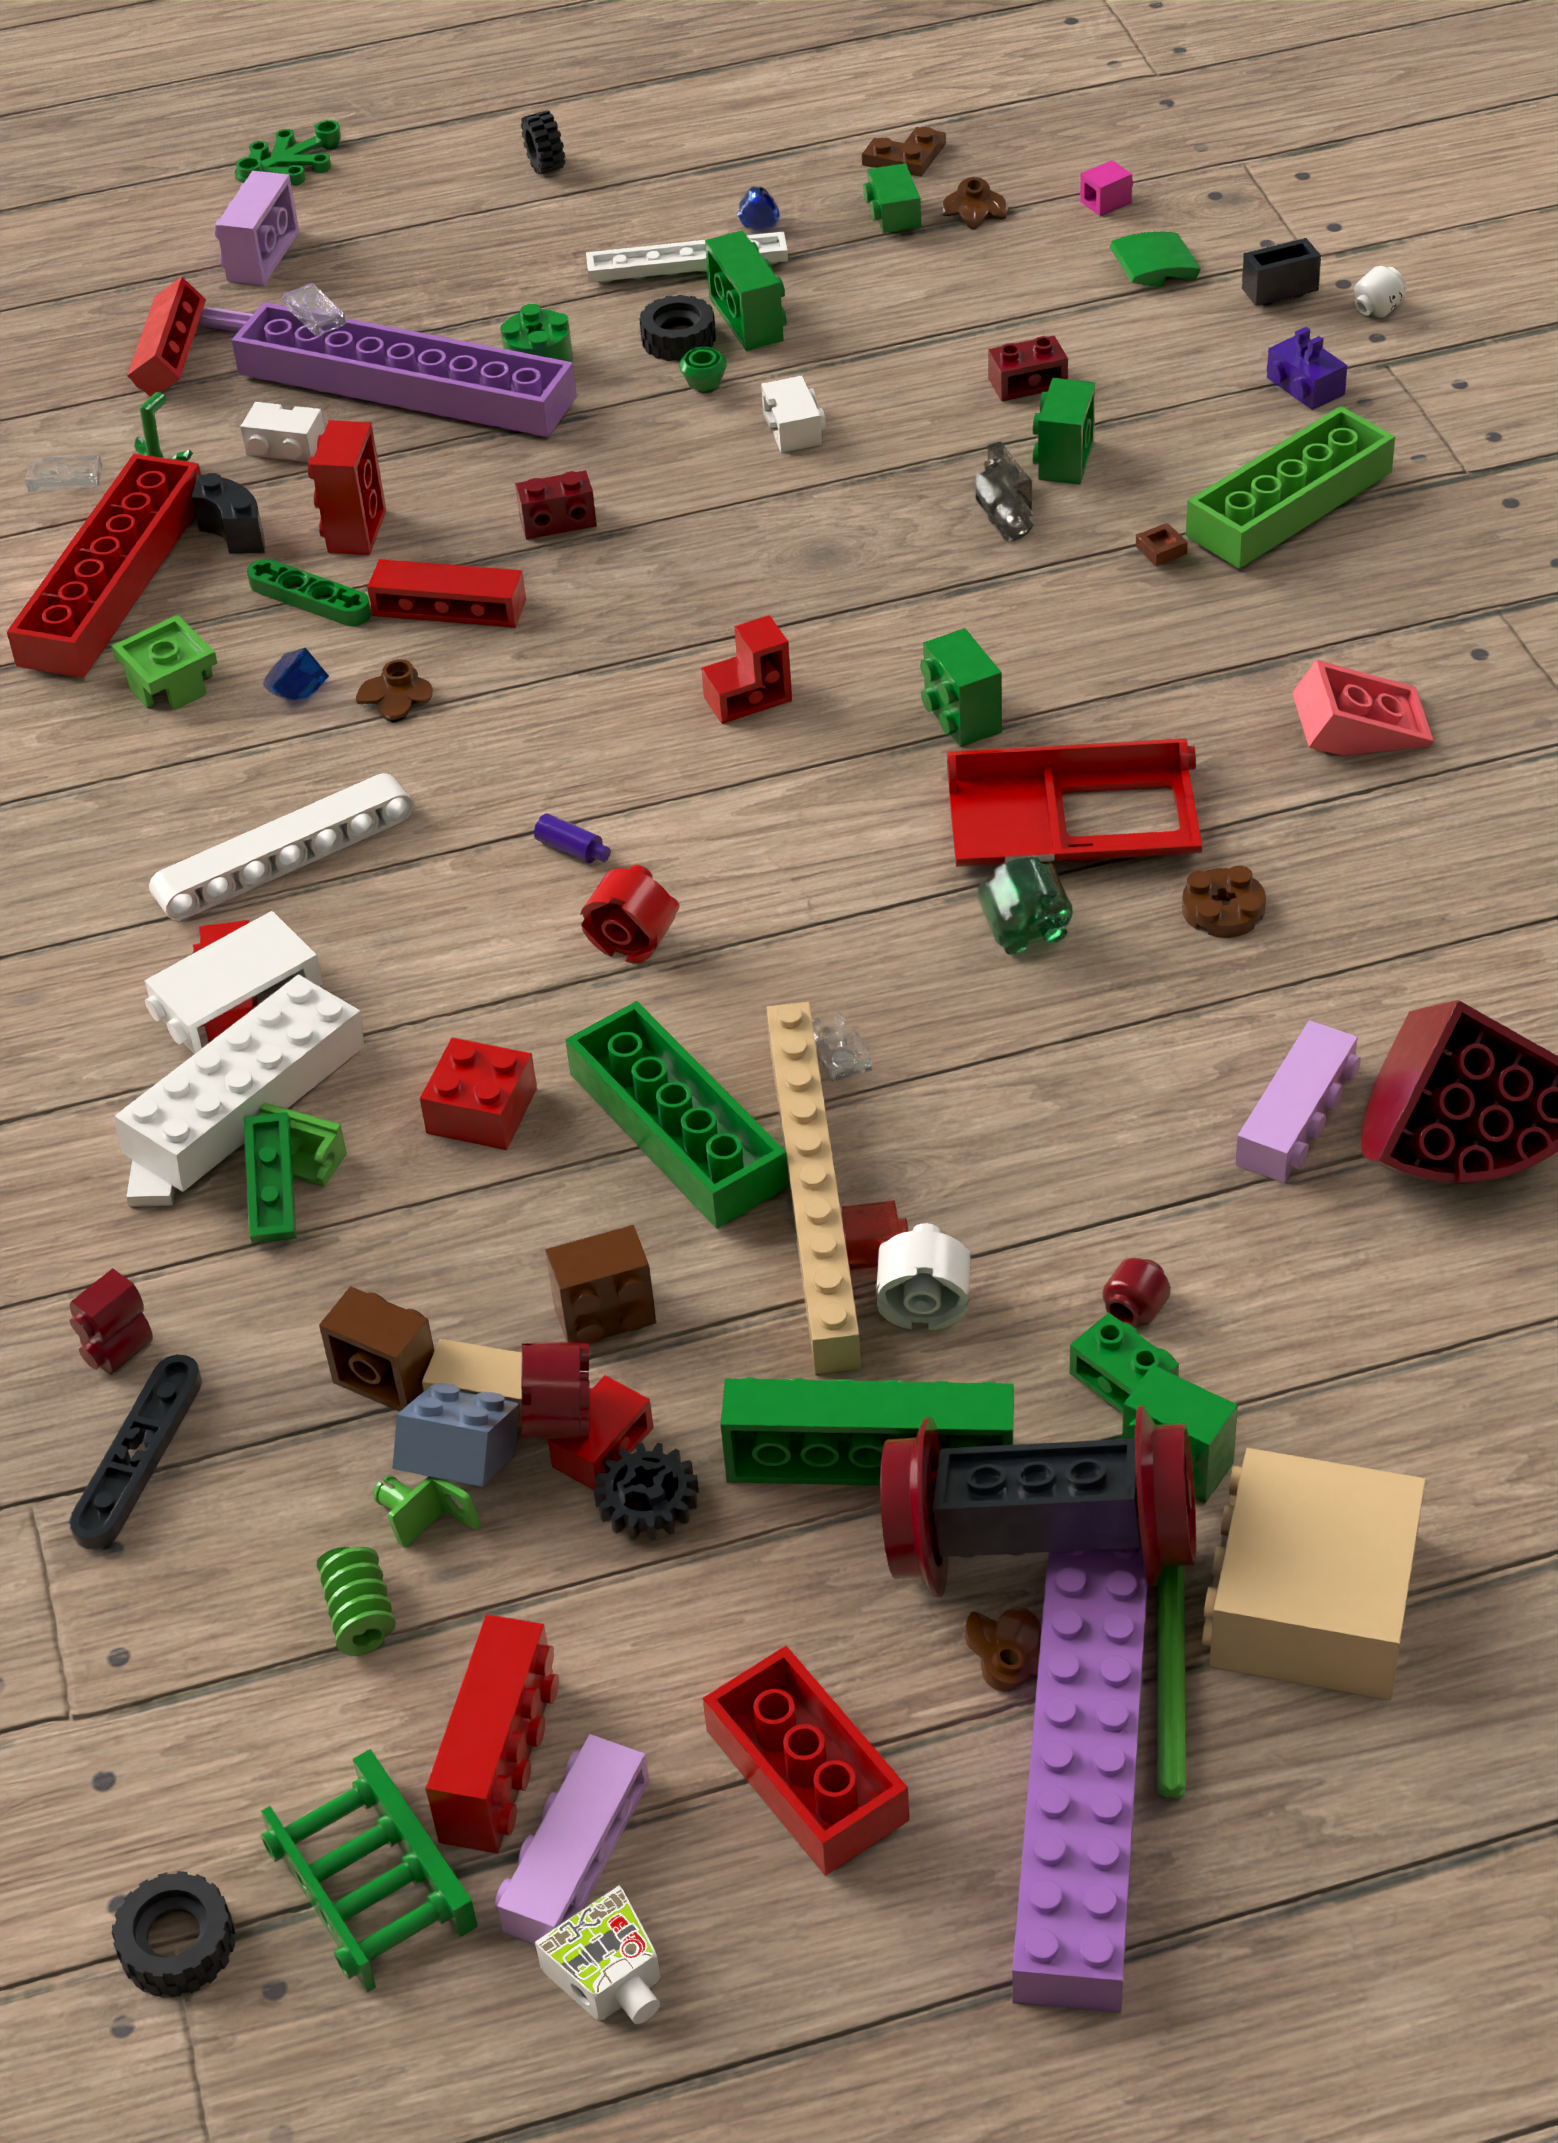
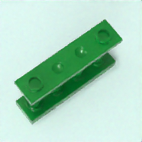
M371 1749L353 1758L358 1779L352 1782V1789L283 1827L277 1815L269 1806L261 1810L267 1831L260 1835L272 1860L277 1862L283 1858L339 1947L333 1953L346 1978L349 1980L357 1976L367 1993L376 1988L369 1961L436 1921H439L441 1924L449 1921L459 1937L478 1927L471 1898ZM362 1806L366 1810L372 1806L375 1808L380 1818L376 1819L377 1826L309 1865L306 1863L296 1844ZM386 1844L390 1847L396 1844L400 1846L405 1856L401 1857L402 1863L332 1904L321 1887L320 1882ZM411 1882L415 1885L424 1882L431 1893L426 1896L428 1902L359 1943L356 1942L344 1923L346 1920Z

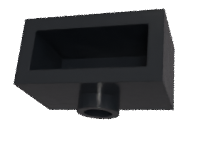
M1307 238L1246 252L1243 256L1242 289L1255 306L1269 305L1275 301L1291 297H1301L1304 294L1319 291L1321 255Z

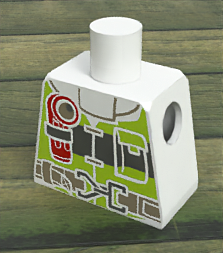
M617 1886L535 1942L541 1970L596 2020H604L620 2008H623L635 2024H641L657 2012L660 2002L649 1989L661 1978L657 1954L620 1886Z

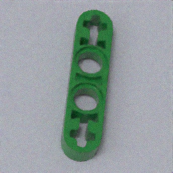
M271 559L254 561L247 568L250 588L252 591L347 626L364 624L371 617L369 598L359 590ZM293 585H302L295 589H286ZM321 596H331L330 598H327V599H322V600H317V599H316V598L321 597Z

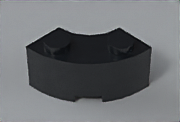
M217 473L197 475L192 493V501L199 532L213 533L222 537L227 542L229 553H265L266 545L259 509L252 493L241 484L223 478Z

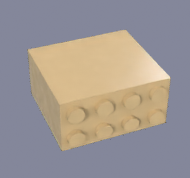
M1246 1448L1242 1467L1233 1465L1229 1485V1495L1231 1497L1229 1506L1225 1505L1221 1524L1220 1534L1223 1535L1221 1546L1217 1545L1212 1570V1575H1214L1213 1585L1208 1587L1204 1608V1617L1206 1619L1202 1645L1211 1647L1209 1667L1391 1700L1425 1478Z

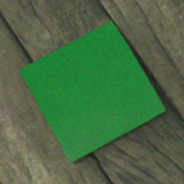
M1137 233L1113 240L1109 246L1131 283L1162 287L1166 276L1196 280L1201 270L1178 233Z

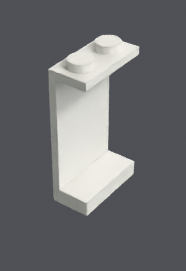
M270 911L144 980L149 998L145 999V1004L149 1013L156 1021L162 1020L167 1025L170 1035L177 1044L184 1043L196 1054L202 1049L197 1031L199 1026L291 975L296 977L299 974L318 986L322 985L323 982L317 954L273 911Z

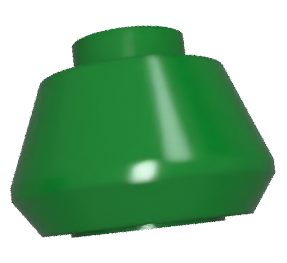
M699 347L687 352L681 359L679 367L691 388L698 392L707 393L720 385L727 367V360L714 348Z

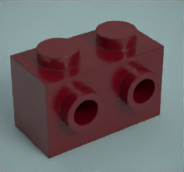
M1055 335L1041 336L1034 340L1015 344L1008 343L1001 347L988 349V379L1001 402L1048 392L1052 378L1068 379V357Z
M586 470L570 471L562 475L532 478L528 481L515 483L519 517L526 540L597 526L593 490Z

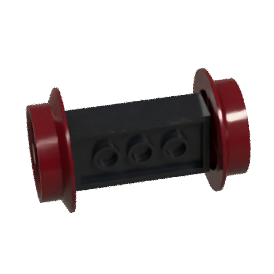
M1144 1405L1137 1407L1135 1438L942 1449L937 1425L932 1417H926L921 1423L916 1438L888 1439L885 1441L881 1459L880 1498L883 1539L889 1570L894 1579L924 1578L934 1597H942L945 1592L948 1576V1557L970 1558L979 1555H1022L1025 1553L1042 1552L1071 1553L1074 1551L1106 1549L1119 1551L1127 1548H1141L1142 1546L1144 1568L1150 1588L1157 1586L1164 1567L1195 1565L1196 1563L1195 1491L1186 1423L1155 1425Z

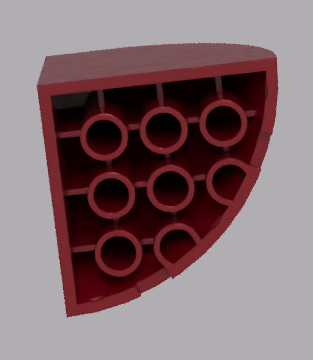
M1460 1000L1409 1011L1382 1065L1366 1107L1360 1138L1363 1155L1368 1160L1389 1170L1410 1177L1439 1182L1464 1183L1492 1180L1515 1174L1540 1163L1558 1152V1056Z

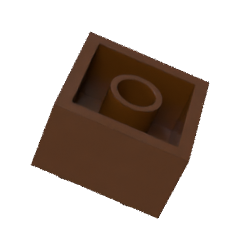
M634 1225L545 1249L554 1308L566 1342L594 1343L599 1339L627 1331H636L657 1323L650 1267Z
M350 1286L319 1324L332 1381L334 1384L400 1412L424 1392L422 1380L435 1351L429 1320L417 1310L404 1309L387 1302L376 1293H366Z

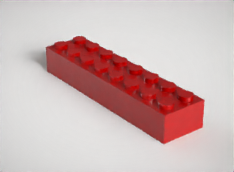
M133 453L7 630L16 667L84 678L195 516L192 493L197 475H201L199 463Z

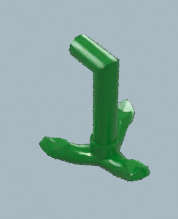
M156 392L139 407L144 439L137 436L134 448L141 455L164 458L160 448L155 413L166 403V397L161 392ZM189 449L167 459L188 461L193 452Z

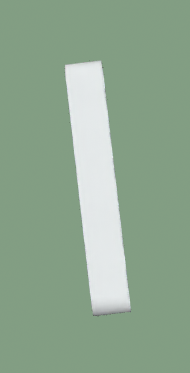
M386 773L376 775L162 869L151 878L149 891L170 919L178 921L187 919L403 822L411 815L414 802L392 775Z

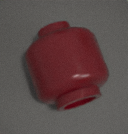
M1129 1258L1121 1262L1103 1287L1102 1298L1107 1313L1109 1312L1122 1323H1128L1132 1326H1144L1150 1324L1167 1302L1170 1297L1171 1286L1164 1270L1159 1264L1149 1259Z

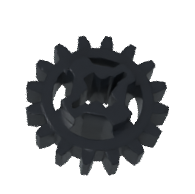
M638 1443L636 1453L633 1454L621 1448L619 1449L620 1460L616 1462L606 1459L604 1461L605 1473H596L597 1488L594 1489L596 1507H599L602 1522L611 1521L612 1530L616 1534L625 1527L628 1528L630 1539L632 1540L639 1536L640 1531H647L650 1540H655L657 1530L662 1528L671 1535L675 1533L673 1522L677 1520L687 1524L690 1521L688 1509H697L699 1487L697 1475L693 1474L692 1462L690 1460L681 1462L678 1449H674L668 1455L664 1454L662 1443H657L653 1451H646L644 1444Z

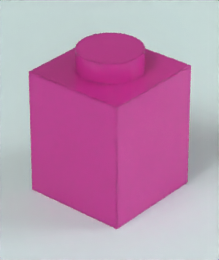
M1113 160L1082 172L1080 202L1099 216L1132 203V173Z

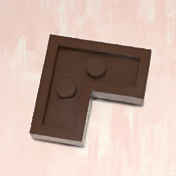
M916 127L904 143L892 141L889 138L874 137L862 153V165L879 168L906 163L911 175L922 177L946 145V132L936 131L930 127Z

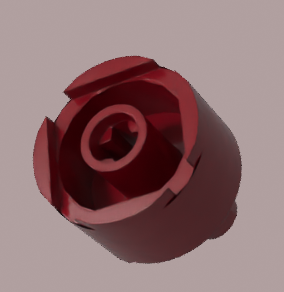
M522 1343L521 1438H589V1410H580L589 1409L590 1406L589 1372H580L589 1371V1343Z

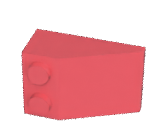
M1316 660L1292 692L1308 746L1319 752L1348 756L1429 747L1434 742L1415 686Z

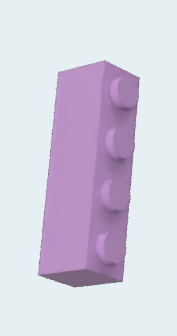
M1311 1020L1307 1022L1237 1136L1236 1166L1283 1183L1286 1182L1294 1168L1300 1169L1308 1153L1310 1140L1320 1137L1325 1126L1328 1110H1335L1338 1107L1343 1095L1344 1083L1346 1080L1353 1081L1357 1075L1361 1063V1057L1356 1055L1357 1036Z
M589 1734L581 1751L575 1750L571 1754L565 1769V1780L558 1793L552 1792L549 1795L543 1808L542 1823L535 1836L529 1835L526 1838L519 1854L518 1868L512 1879L506 1878L498 1890L495 1907L498 1909L504 1933L535 1944L541 1937L583 1910L649 1783L645 1753Z

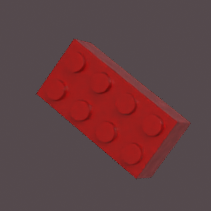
M485 1614L425 1787L438 1843L498 1854L504 1835L510 1836L513 1832L517 1816V1806L514 1803L518 1791H525L528 1786L531 1774V1761L529 1757L533 1746L539 1747L542 1743L545 1731V1717L543 1714L547 1703L553 1704L555 1702L559 1688V1675L553 1673L552 1669L554 1648L548 1645L544 1624Z
M787 1645L703 1697L706 1730L825 1876L910 1821L907 1785Z

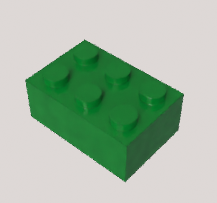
M743 230L705 240L709 298L745 351L784 341L783 326L787 325L786 314L781 303V297L785 296L784 284L781 277H776L772 272L768 259L762 258L757 244L751 242Z

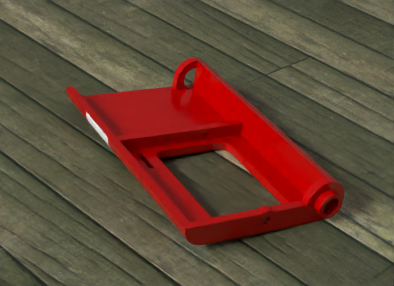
M1180 738L947 752L948 789L956 867L1052 861L1083 862L1106 858L1202 853V841L1189 770L1196 769L1195 746H1188L1187 739ZM1161 787L1173 790L1179 822V829L1176 831L1070 836L1067 833L1062 795L1065 793Z

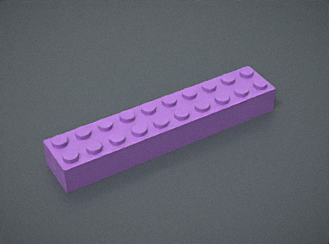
M263 302L232 339L238 374L284 383L289 386L304 387L319 392L343 395L348 398L368 400L378 404L402 407L408 410L432 413L441 417H451L471 423H481L506 430L530 433L535 436L548 437L577 398L573 362Z
M1142 1546L1141 1548H1127L1119 1551L1106 1549L1074 1551L1071 1553L1048 1552L1012 1970L1013 2003L1121 2012L1147 1599V1578Z

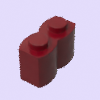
M113 1268L70 1302L72 1318L69 1322L80 1338L82 1345L79 1348L80 1355L95 1370L102 1368L108 1374H113L153 1340L151 1327L143 1314L144 1304L138 1289L133 1282Z

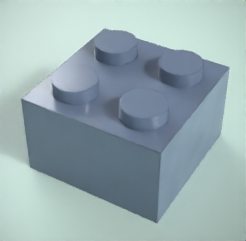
M439 1383L430 1386L397 1414L392 1469L484 1487L515 1457L520 1403L506 1401L503 1395L494 1392H482L477 1395L460 1392V1388L453 1384Z

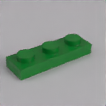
M288 1112L244 1117L250 1240L252 1244L297 1239L291 1121Z

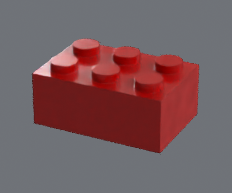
M329 420L323 435L318 436L316 453L314 457H310L308 462V475L310 479H314L315 484L314 506L320 510L321 516L319 533L321 538H325L328 553L370 555L387 511L372 423Z

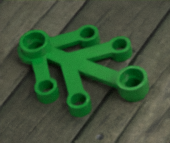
M324 120L315 125L316 136L295 145L293 130L281 129L275 133L276 142L271 157H269L270 153L267 142L256 141L251 143L249 146V157L242 158L236 163L237 168L234 171L236 180L244 183L252 171L288 174L291 185H300L306 180L302 166H312L313 171L317 173L329 171L332 166L328 154H302L319 146L327 149L338 146L341 139L339 123L334 120Z

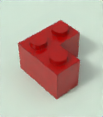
M770 615L734 626L737 656L701 668L704 698L721 724L792 701L789 641Z

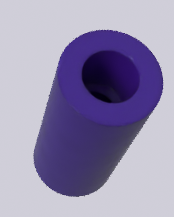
M543 814L535 825L534 837L536 840L587 863H592L596 859L606 862L610 857L611 849L603 845L601 836L551 814Z

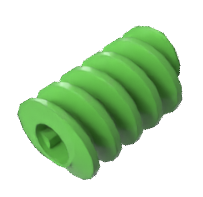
M338 1547L325 1552L317 1559L320 1582L324 1588V1598L328 1604V1614L332 1620V1631L336 1636V1646L340 1652L348 1656H362L373 1652L381 1646L384 1638L390 1635L396 1626L395 1617L391 1613L392 1604L387 1597L388 1589L383 1582L384 1574L378 1565L379 1555L374 1549L369 1547Z

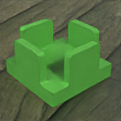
M175 615L112 645L114 657L124 667L130 691L146 708L154 705L152 695L166 689L169 704L173 709H178L203 697L206 694L203 677L205 679L212 677L211 666L218 664L215 651L179 615Z

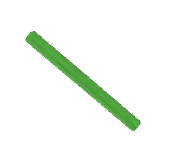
M1166 1566L1157 1584V1792L1163 1798L1173 1797L1178 1799L1185 1794L1186 1786L1185 1566Z

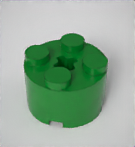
M527 304L522 306L519 313L508 318L500 327L503 349L573 362L569 319L564 313L541 309L537 304Z

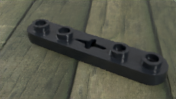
M179 1354L168 1356L154 1368L71 1513L69 1519L70 1529L74 1540L79 1546L86 1549L103 1548L112 1543L119 1535L201 1388V1373L198 1363L193 1358ZM144 1442L146 1450H138L134 1456L130 1457L128 1450H136Z

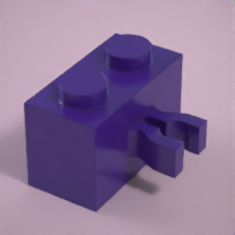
M1304 327L1296 331L1295 336L1268 348L1267 378L1311 410H1314L1345 395L1348 365L1323 348L1324 339L1318 336L1310 339L1311 330Z

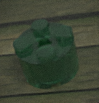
M1037 857L1015 859L995 869L996 877L988 885L985 880L980 885L977 893L978 902L996 942L1004 948L1005 953L1009 955L1019 954L1030 944L1042 941L1054 944L1066 937L1068 933L1066 926L1072 918L1073 907L1055 867L1050 862H1048V865L1042 864Z

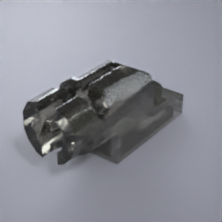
M1000 441L987 445L988 461L984 463L985 471L976 477V502L987 514L988 520L995 525L1002 538L1006 541H1015L1027 535L1034 525L1029 518L1034 516L1031 512L1032 480Z

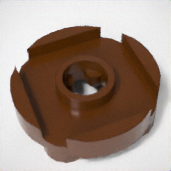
M1234 866L1230 869H1211L1204 872L1195 871L1188 876L1187 885L1183 890L1182 913L1188 924L1195 929L1197 924L1207 928L1208 935L1220 938L1241 936L1253 930L1255 922L1260 918L1262 920L1264 917L1266 906L1265 890L1259 881L1252 877V871L1245 866ZM1219 900L1230 901V905H1223Z

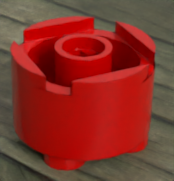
M632 865L630 869H613L605 874L582 908L580 915L583 914L584 920L581 923V927L588 940L604 954L612 957L615 952L628 955L625 960L626 962L641 963L651 957L674 922L680 906L678 901L653 879L651 872L641 865Z

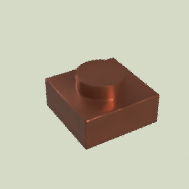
M1168 523L1136 535V548L1155 566L1187 554L1188 542Z

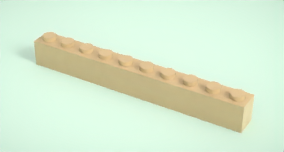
M809 1002L766 1006L770 1052L783 1146L787 1153L790 1197L815 1375L861 1370L859 1330Z

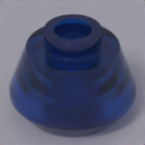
M759 186L750 187L739 203L738 217L746 228L751 227L754 230H761L777 225L780 212L773 197L765 188Z

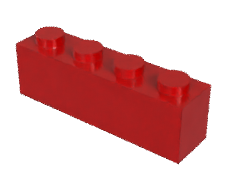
M180 277L154 297L127 374L134 385L150 397L156 392L164 391L181 378L206 299L183 277Z
M379 559L367 586L372 616L516 628L526 602L523 571L513 569Z

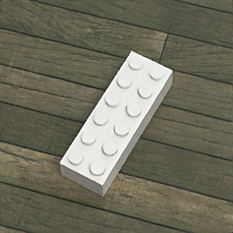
M298 974L114 1116L121 1153L184 1192L245 1143L244 1117L257 1116L264 1102L285 1109L289 1108L364 1048L360 1010Z

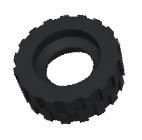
M684 295L665 296V298L654 300L653 303L645 306L644 311L642 310L640 313L642 346L649 355L652 354L655 358L665 359V361H681L690 350L699 347L712 348L714 346L713 342H716L714 311L712 306L708 305L703 299L700 300L695 296ZM672 326H690L682 330L666 329Z
M177 1871L176 1874H168L166 1872L158 1874V1877L152 1880L146 1879L139 1884L136 1890L130 1891L125 1896V1902L121 1907H118L114 1915L116 1922L115 1925H112V1936L115 1941L113 1944L128 1979L132 1978L135 1986L140 1990L146 1989L150 1991L151 1995L161 1997V1994L170 1995V1997H180L182 1993H194L201 1990V1986L206 1983L210 1984L217 1978L219 1971L226 1968L229 1963L228 1957L230 1952L234 1951L235 1940L233 1934L236 1933L225 1898L221 1896L219 1888L213 1882L210 1884L206 1881L205 1877L198 1874L196 1876L189 1875L185 1871ZM177 1911L186 1912L194 1916L199 1922L200 1933L196 1943L189 1950L179 1955L168 1957L159 1955L151 1949L148 1943V1935L155 1921Z

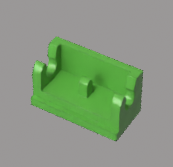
M264 1102L260 1107L258 1115L288 1112L290 1117L293 1177L325 1187L347 1154L341 1124Z

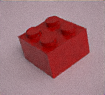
M451 1037L420 1096L426 1134L507 1150L537 1090L532 1053Z

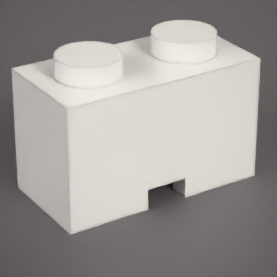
M797 376L761 384L763 414L770 429L778 428V430L773 432L780 452L822 445L821 430L826 429L825 414L822 408L817 409L815 392L813 388H807L803 377Z
M263 402L254 403L240 426L246 455L309 462L310 457H314L317 450L318 436L323 435L325 431L321 409L294 406L293 410L282 409L281 404Z

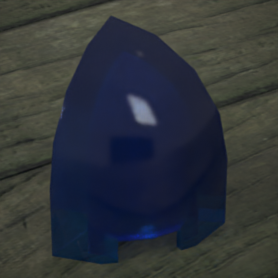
M305 647L285 653L266 675L263 685L275 696L286 700H299L308 698L316 692L329 675Z

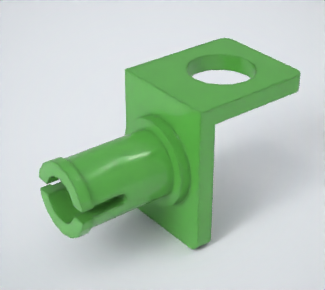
M388 1475L383 1477V1480L392 1486V1489L380 1481L374 1489L373 1497L375 1502L391 1510L388 1513V1519L398 1544L403 1547H407L444 1512L475 1530L481 1525L471 1496L445 1479L428 1476L413 1490L398 1481L394 1476ZM451 1496L460 1503L464 1510H462L455 1504Z

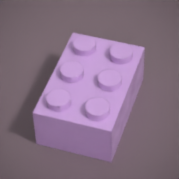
M252 171L247 180L241 185L234 199L229 202L221 218L216 221L215 237L219 239L221 249L220 262L221 266L225 268L227 282L264 286L299 233L290 176L288 174Z

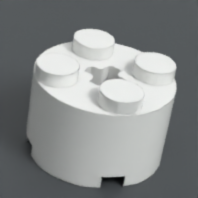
M928 1223L916 1225L913 1231L896 1235L887 1242L882 1243L879 1247L876 1288L877 1307L880 1314L889 1322L907 1329H912L913 1322L928 1323V1330L944 1329L959 1322L965 1316L969 1301L970 1251L961 1242L949 1235L940 1233V1229L937 1226Z

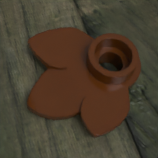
M970 177L961 181L958 185V190L946 196L942 202L943 216L959 214L963 222L972 230H975L987 215L1005 219L1008 213L1005 198L1001 194L990 190L989 184L978 177Z
M396 659L385 664L381 676L365 681L356 694L357 704H378L379 712L383 718L397 720L409 713L413 702H429L433 689L429 681L418 677L417 670L409 661Z
M1022 1607L1011 1608L1005 1611L998 1621L975 1611L970 1613L965 1625L966 1643L981 1658L982 1675L989 1686L998 1691L1009 1692L1023 1685L1028 1677H1038L1041 1627L1039 1620L1031 1611Z

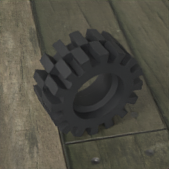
M546 110L523 116L521 119V128L523 130L521 134L525 141L523 144L524 148L527 149L526 154L528 159H530L531 167H534L535 173L543 174L563 168L565 165L564 144L561 142L560 137L562 136L557 129L558 124L554 121L553 114Z

